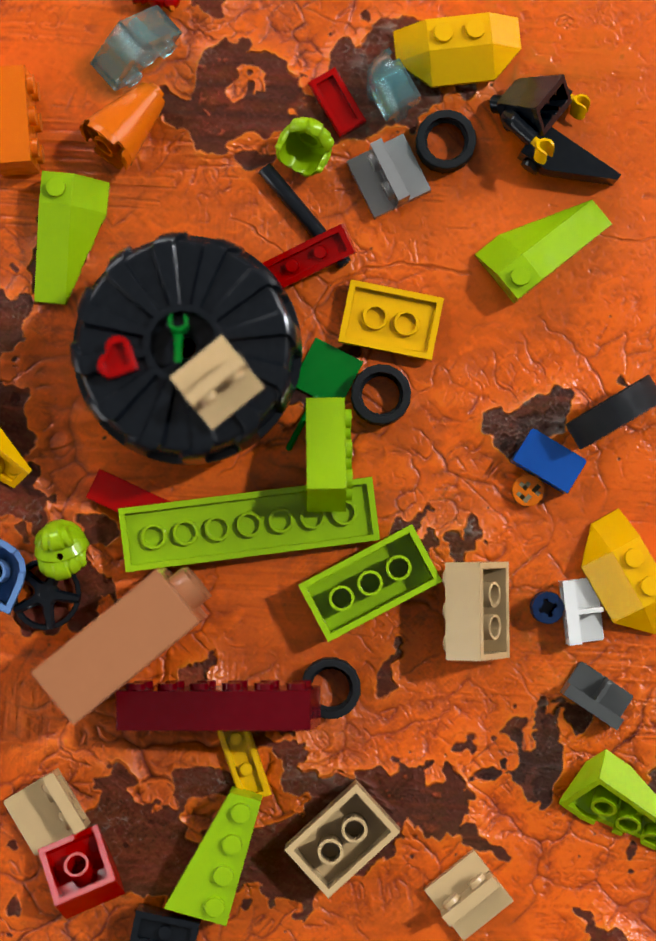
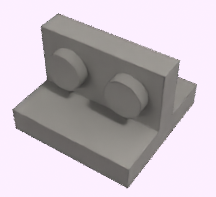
M404 134L385 143L380 138L370 143L368 151L347 161V166L374 220L431 192V188Z

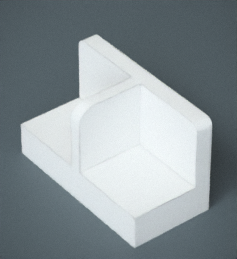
M580 578L559 581L560 598L564 604L562 616L566 644L572 646L581 645L583 642L603 640L604 632L601 612H604V609L600 606V600L588 579Z

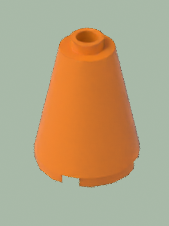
M142 82L84 120L80 124L79 130L86 142L90 138L95 142L97 146L93 150L106 162L118 169L124 166L125 170H128L165 105L164 93L156 84Z

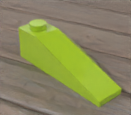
M42 170L38 209L34 302L67 305L82 272L83 264L95 243L94 240L101 224L103 225L107 216L110 182L74 173Z
M590 200L499 234L474 256L515 304L611 226L612 223L596 203Z
M607 749L586 761L560 798L559 805L587 823L594 825L598 821L612 827V833L622 836L623 833L640 838L641 845L656 850V794L630 765Z

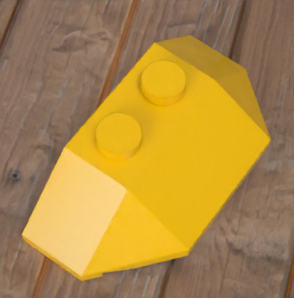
M491 12L425 19L393 31L396 64L405 68L431 88L495 81L521 50L518 17Z
M617 508L590 524L581 569L612 623L656 634V563L640 535L621 510Z

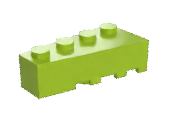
M235 786L231 787L167 899L164 909L220 925H227L263 795L246 789L242 790Z

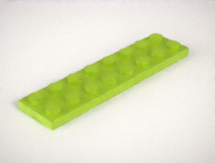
M372 477L353 479L352 500H346V511L307 512V485L118 509L126 572L380 540Z

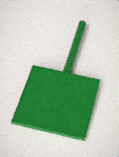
M315 338L301 365L296 388L311 395V398L346 397L363 361ZM306 409L286 446L288 451L292 450L306 423Z

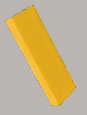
M217 731L235 787L256 792V794L263 795L262 798L272 795L252 732Z

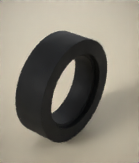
M647 375L565 424L580 450L656 406V385L650 375Z

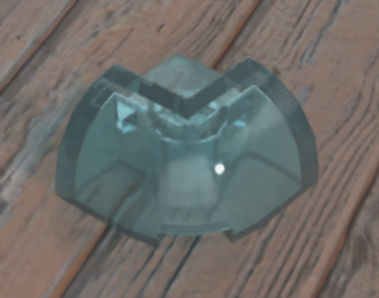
M389 47L372 60L367 70L366 92L369 101H375L385 121L387 122L394 118L397 123L407 117L408 109L420 103L421 95L400 59L398 58L394 61L391 59L392 51Z

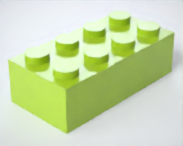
M410 524L299 583L298 586L327 641L330 642L442 582V579L416 530Z

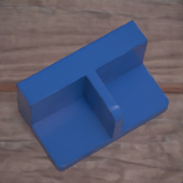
M536 429L530 430L519 450L514 453L510 460L514 465L536 476L562 494H568L586 464L584 458Z

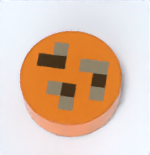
M523 475L515 480L511 492L514 500L519 505L529 507L538 504L542 500L544 486L536 476Z

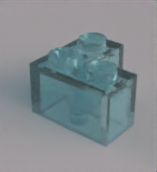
M155 5L119 21L90 64L114 91L125 86L131 88L142 79L143 75L141 72L144 68L152 64L156 58L161 56L164 59L174 52L177 47L175 42L182 32L158 5Z

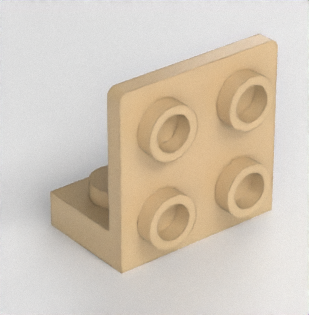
M56 768L4 800L5 807L34 855L39 854L38 849L66 838L73 833L77 834L91 823L59 768Z

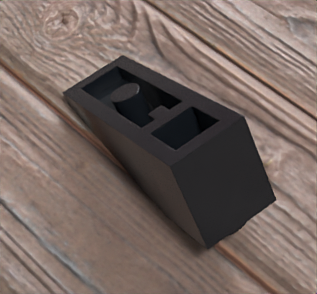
M552 127L544 136H537L539 139L548 138L554 142L553 157L547 154L545 164H539L534 160L535 147L531 144L525 145L518 156V159L522 161L521 166L534 175L540 173L548 177L614 185L621 176L619 172Z

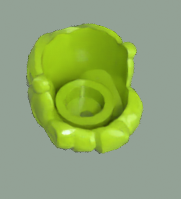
M311 117L294 118L283 129L275 145L276 156L288 168L302 176L310 177L323 171V168L330 159L335 141L331 133L320 121Z
M64 519L48 522L36 534L34 555L37 558L40 572L46 577L56 581L66 580L87 565L86 550L88 549L89 541L77 524ZM62 554L63 559H58L57 555Z

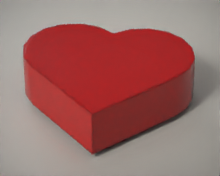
M113 336L106 342L105 353L97 361V370L102 376L114 379L140 370L132 346L125 337Z

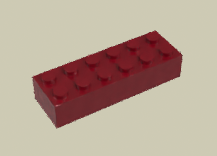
M306 679L292 680V682L286 683V686H280V680H260V682L254 683V686H248V680H229L226 683H222V686H216V680H198L197 683H190V686H185V680H167L165 683H158V686H154L153 680L134 681V683H126L125 689L116 691V731H311L321 724L320 685H312L311 680Z

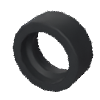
M452 110L436 111L427 116L419 126L415 140L416 153L421 162L430 170L439 173H453L463 168L472 158L476 145L475 129L470 120L459 112ZM448 123L455 125L464 136L462 152L451 160L436 158L428 148V134L439 124Z
M377 364L367 367L357 375L351 390V402L354 411L362 420L372 425L384 426L396 422L405 414L411 399V389L407 378L400 370L390 365ZM378 376L393 380L398 386L400 393L399 402L396 407L384 414L370 411L364 405L362 399V391L365 384Z
M324 657L313 662L305 670L302 679L311 680L312 684L314 677L326 669L338 670L346 676L349 682L347 698L337 706L327 707L321 704L322 718L337 719L348 714L357 705L361 694L360 679L356 670L347 661L337 657Z

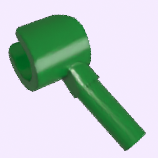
M170 314L168 317L169 329L173 333L174 340L173 362H182L183 335L189 329L186 314H184L185 322L181 327L173 326V314Z

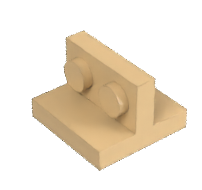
M223 335L219 336L169 377L212 431L265 389L246 362L232 348Z
M474 849L423 888L440 910L441 916L448 926H452L463 941L514 902L513 898Z

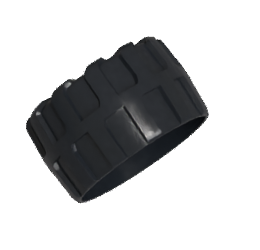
M187 232L162 234L155 241L134 249L128 246L109 260L106 271L92 287H86L77 305L78 318L73 342L70 343V355L80 392L99 424L114 439L140 455L156 461L177 465L207 464L232 457L254 445L276 425L295 393L302 364V339L293 304L273 273L242 247L222 238L212 239L192 236ZM170 314H173L174 327L183 326L185 322L184 314H186L189 329L183 335L182 342L192 341L196 346L194 354L187 358L182 357V362H173L174 340L173 333L168 325ZM118 335L123 336L130 342L140 370L114 379L105 378L97 370L98 358L105 353V345L109 338ZM223 335L232 348L246 362L265 389L212 431L169 377L219 336Z

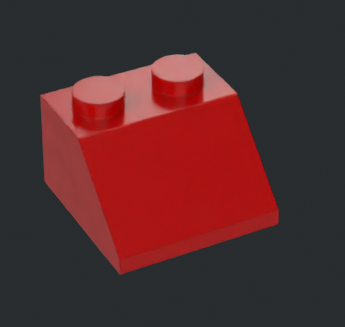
M97 824L38 849L54 905L65 919L126 894L115 861Z

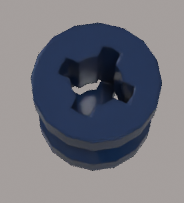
M547 591L534 595L529 605L533 618L545 624L558 621L564 611V604L561 598L555 593Z

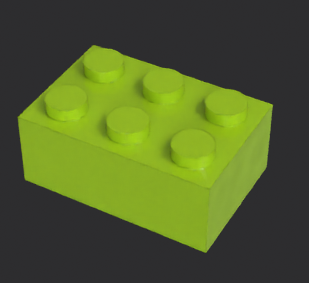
M345 397L306 398L307 512L346 511V500H352L351 409H345Z

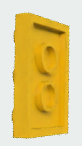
M351 279L338 343L432 361L444 298Z

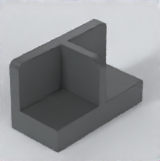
M584 662L578 663L560 690V693L616 730L619 729L624 721L621 716L633 699L632 694Z

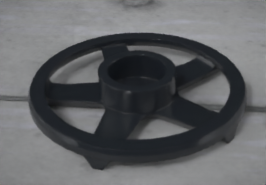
M34 560L25 565V581L32 588L33 593L20 603L17 598L13 610L30 627L40 630H51L61 627L75 615L80 605L81 586L76 574L71 575L76 594L60 590L57 586L58 581L47 577L45 581H41L30 571V569L38 566L37 560ZM57 602L74 603L69 614L55 623L54 605ZM35 606H40L45 624L32 621L23 612Z

